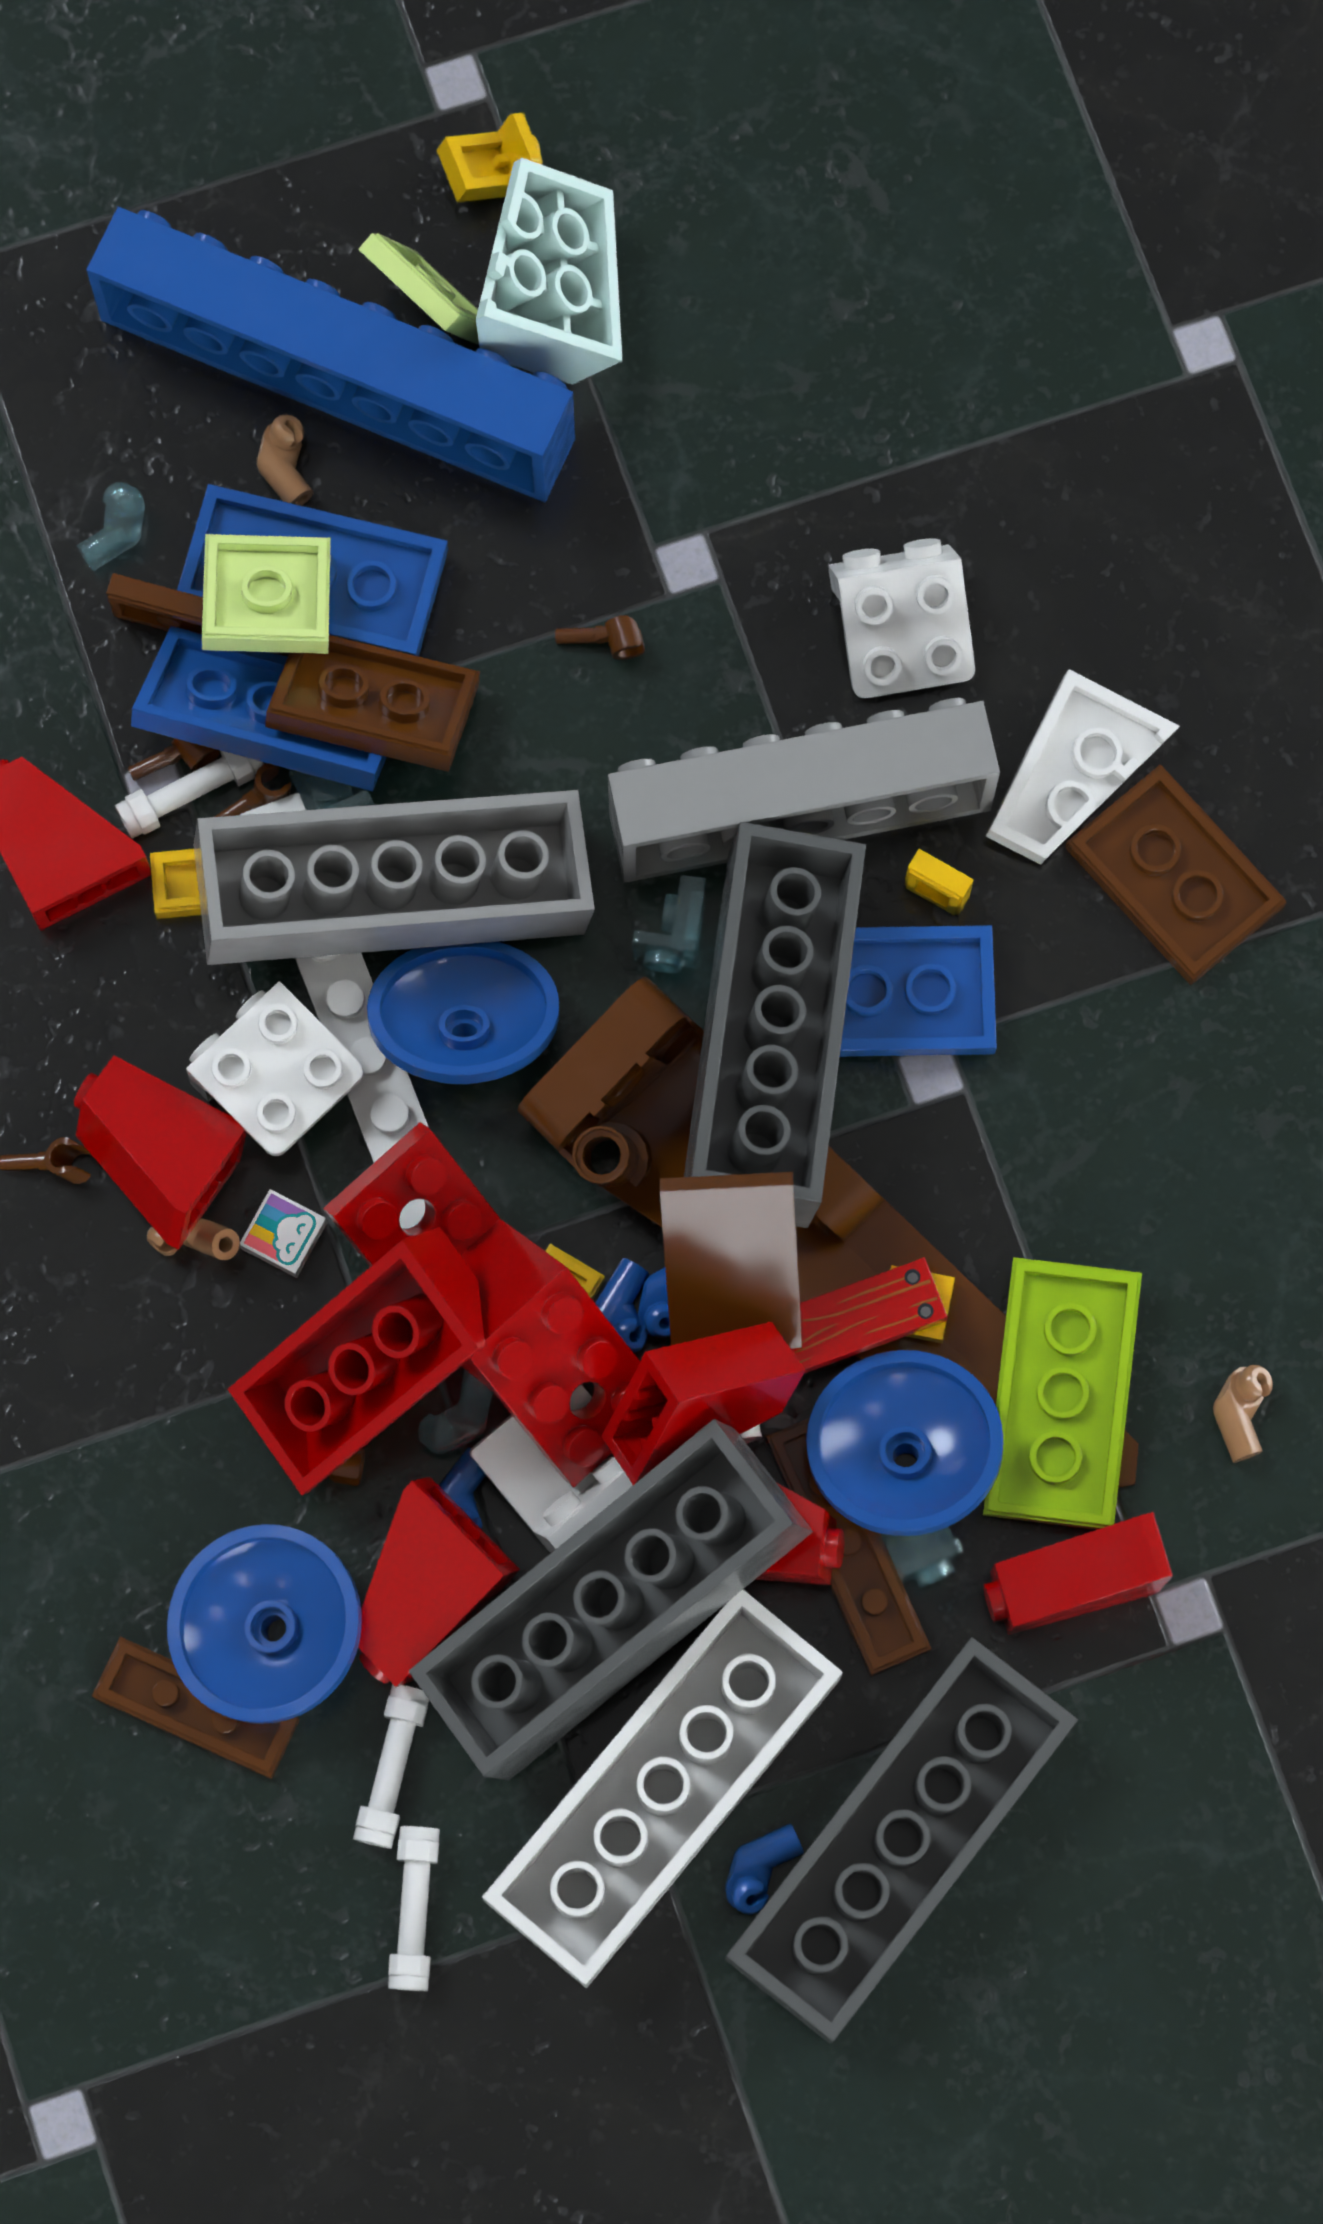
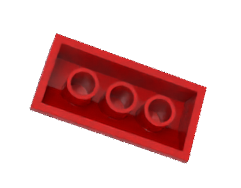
M441 1227L403 1239L228 1388L234 1400L301 1495L309 1493L485 1347L478 1279Z

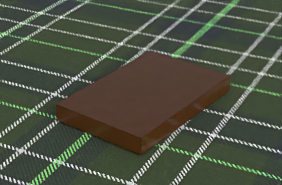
M329 635L328 654L289 653L266 711L265 727L449 772L478 689L480 671Z
M1161 764L1067 841L1065 847L1190 985L1194 984L1284 908L1287 902Z
M793 1172L660 1178V1202L671 1345L772 1322L790 1348H802Z

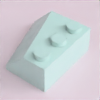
M520 158L513 163L476 316L480 348L489 349L500 354L512 366L531 372H545L572 385L622 361L613 190L524 158Z

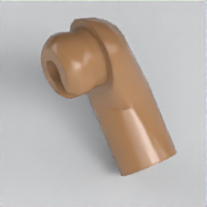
M280 415L275 418L273 423L266 427L257 457V468L283 502L302 506L313 495L312 488L296 470L302 439L305 435L304 426L294 416Z
M201 1218L183 1244L219 1260H228L238 1252L240 1240L234 1230ZM153 1227L148 1230L147 1241L164 1256H171L177 1252V1249L168 1245Z
M1260 1365L1239 1367L1228 1376L1213 1405L1216 1422L1233 1463L1246 1460L1263 1452L1251 1420L1264 1397L1268 1396L1272 1391L1273 1381L1270 1373Z

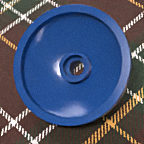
M501 942L414 948L391 962L375 980L368 997V1026L378 1049L388 1060L402 1070L417 1077L439 1083L477 1084L510 1075L524 1068L542 1054L552 1041L559 1022V997L556 985L546 969L530 955L513 946Z
M915 1350L888 1351L866 1357L850 1365L825 1387L818 1397L809 1418L806 1439L807 1456L810 1471L821 1494L846 1519L858 1526L881 1534L893 1536L923 1535L957 1523L970 1514L985 1499L1001 1467L1003 1430L998 1410L989 1392L965 1368L949 1359L928 1352ZM905 1453L912 1454L917 1458V1462L910 1467H901L894 1460L897 1456Z
M263 1524L237 1529L216 1539L197 1554L187 1566L175 1587L167 1620V1639L173 1664L189 1691L204 1705L226 1717L242 1722L259 1724L276 1723L292 1719L310 1711L333 1693L348 1673L358 1650L361 1637L362 1612L360 1598L355 1582L345 1564L334 1551L315 1537L301 1530L282 1525ZM278 1619H283L286 1624L284 1636L277 1641H271L268 1636L270 1625Z

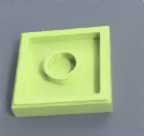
M372 233L358 250L446 332L479 345L476 326L478 309L415 250L379 233Z
M205 534L202 650L328 654L330 538Z

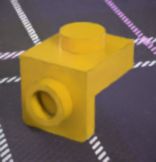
M523 113L510 114L498 132L445 137L437 149L457 202L505 197L513 163L520 158L542 165L538 140L531 133Z

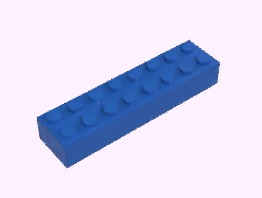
M118 206L86 269L101 321L546 503L575 441L573 391L568 390L567 386L555 376L540 371L534 372L531 375L511 367L510 363L503 356L494 351L479 348L475 352L453 343L449 335L435 327L421 325L418 329L398 321L391 311L379 304L364 302L363 305H359L340 297V294L333 287L322 281L308 279L305 283L284 274L278 265L266 258L251 256L250 259H246L231 253L217 239L203 233H195L192 237L177 231L165 219L150 211L140 210L136 214Z

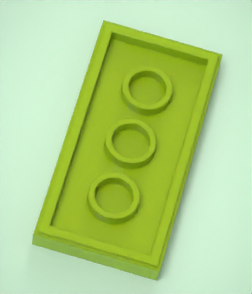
M1013 1257L996 1408L1003 1430V1456L998 1476L985 1497L983 1516L1095 1530L1114 1524L1142 1273Z

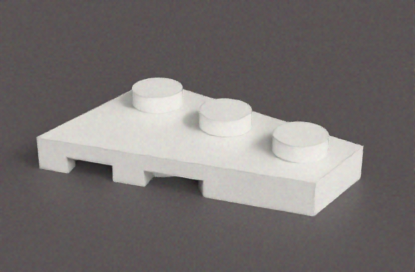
M1069 669L1064 675L985 836L1041 865L1180 726Z

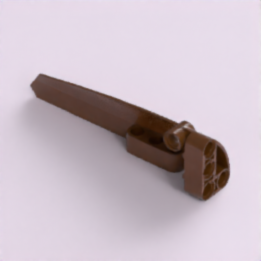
M642 977L609 1007L530 1090L520 1103L517 1111L575 1167L581 1177L605 1189L662 1227L660 1178L684 1177L704 1030L654 982L647 977ZM613 1140L620 1148V1162L616 1169L610 1173L597 1174L591 1163L592 1152L601 1142ZM828 1146L822 1202L808 1228L796 1226L800 1303L891 1269V1265L899 1267L925 1257L931 1273L955 1277L943 1344L905 1336L856 1354V1356L864 1359L878 1353L897 1350H915L942 1356L962 1366L975 1376L989 1392L996 1405L1006 1315L842 1157ZM1124 1431L1118 1487L1131 1486L1136 1483L1139 1443L1126 1431Z

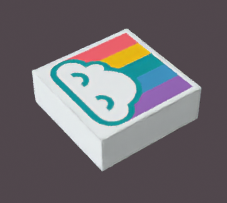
M270 1189L240 1242V1248L297 1278L328 1222L325 1217Z

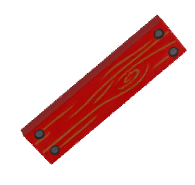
M925 1257L801 1302L802 1348L791 1349L795 1352L799 1362L806 1370L804 1373L946 1322L948 1316Z

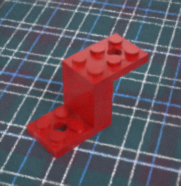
M419 1122L323 1209L370 1267L401 1240L441 1227L478 1279L485 1347L466 1361L462 1367L497 1396L560 1476L572 1487H576L612 1454L601 1436L640 1361L569 1269L500 1219L432 1130ZM423 1199L425 1202V1213L420 1222L411 1228H401L400 1214L403 1208L413 1200ZM585 1382H593L594 1393L590 1402L581 1409L571 1410L570 1398L574 1390Z

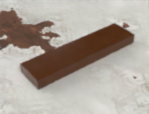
M809 1418L766 1436L765 1441L786 1488L825 1509L837 1520L836 1528L843 1529L844 1531L843 1562L840 1568H832L830 1587L870 1677H873L930 1652L931 1646L880 1533L865 1529L846 1519L828 1503L817 1487L810 1471L807 1456L806 1439Z

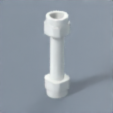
M220 750L222 757L147 796L140 789L126 796L124 801L114 806L131 838L142 833L145 835L161 827L158 820L159 817L232 780H235L238 786L253 780L263 762Z
M392 1684L384 1711V1717L390 1719L369 1805L368 1807L360 1806L353 1840L392 1849L400 1816L394 1814L415 1726L423 1727L428 1709L429 1699L420 1689L405 1685L395 1687Z
M400 1827L397 1860L404 1862L398 1951L397 1954H390L388 1989L428 1991L431 1957L424 1956L430 1864H438L440 1829Z

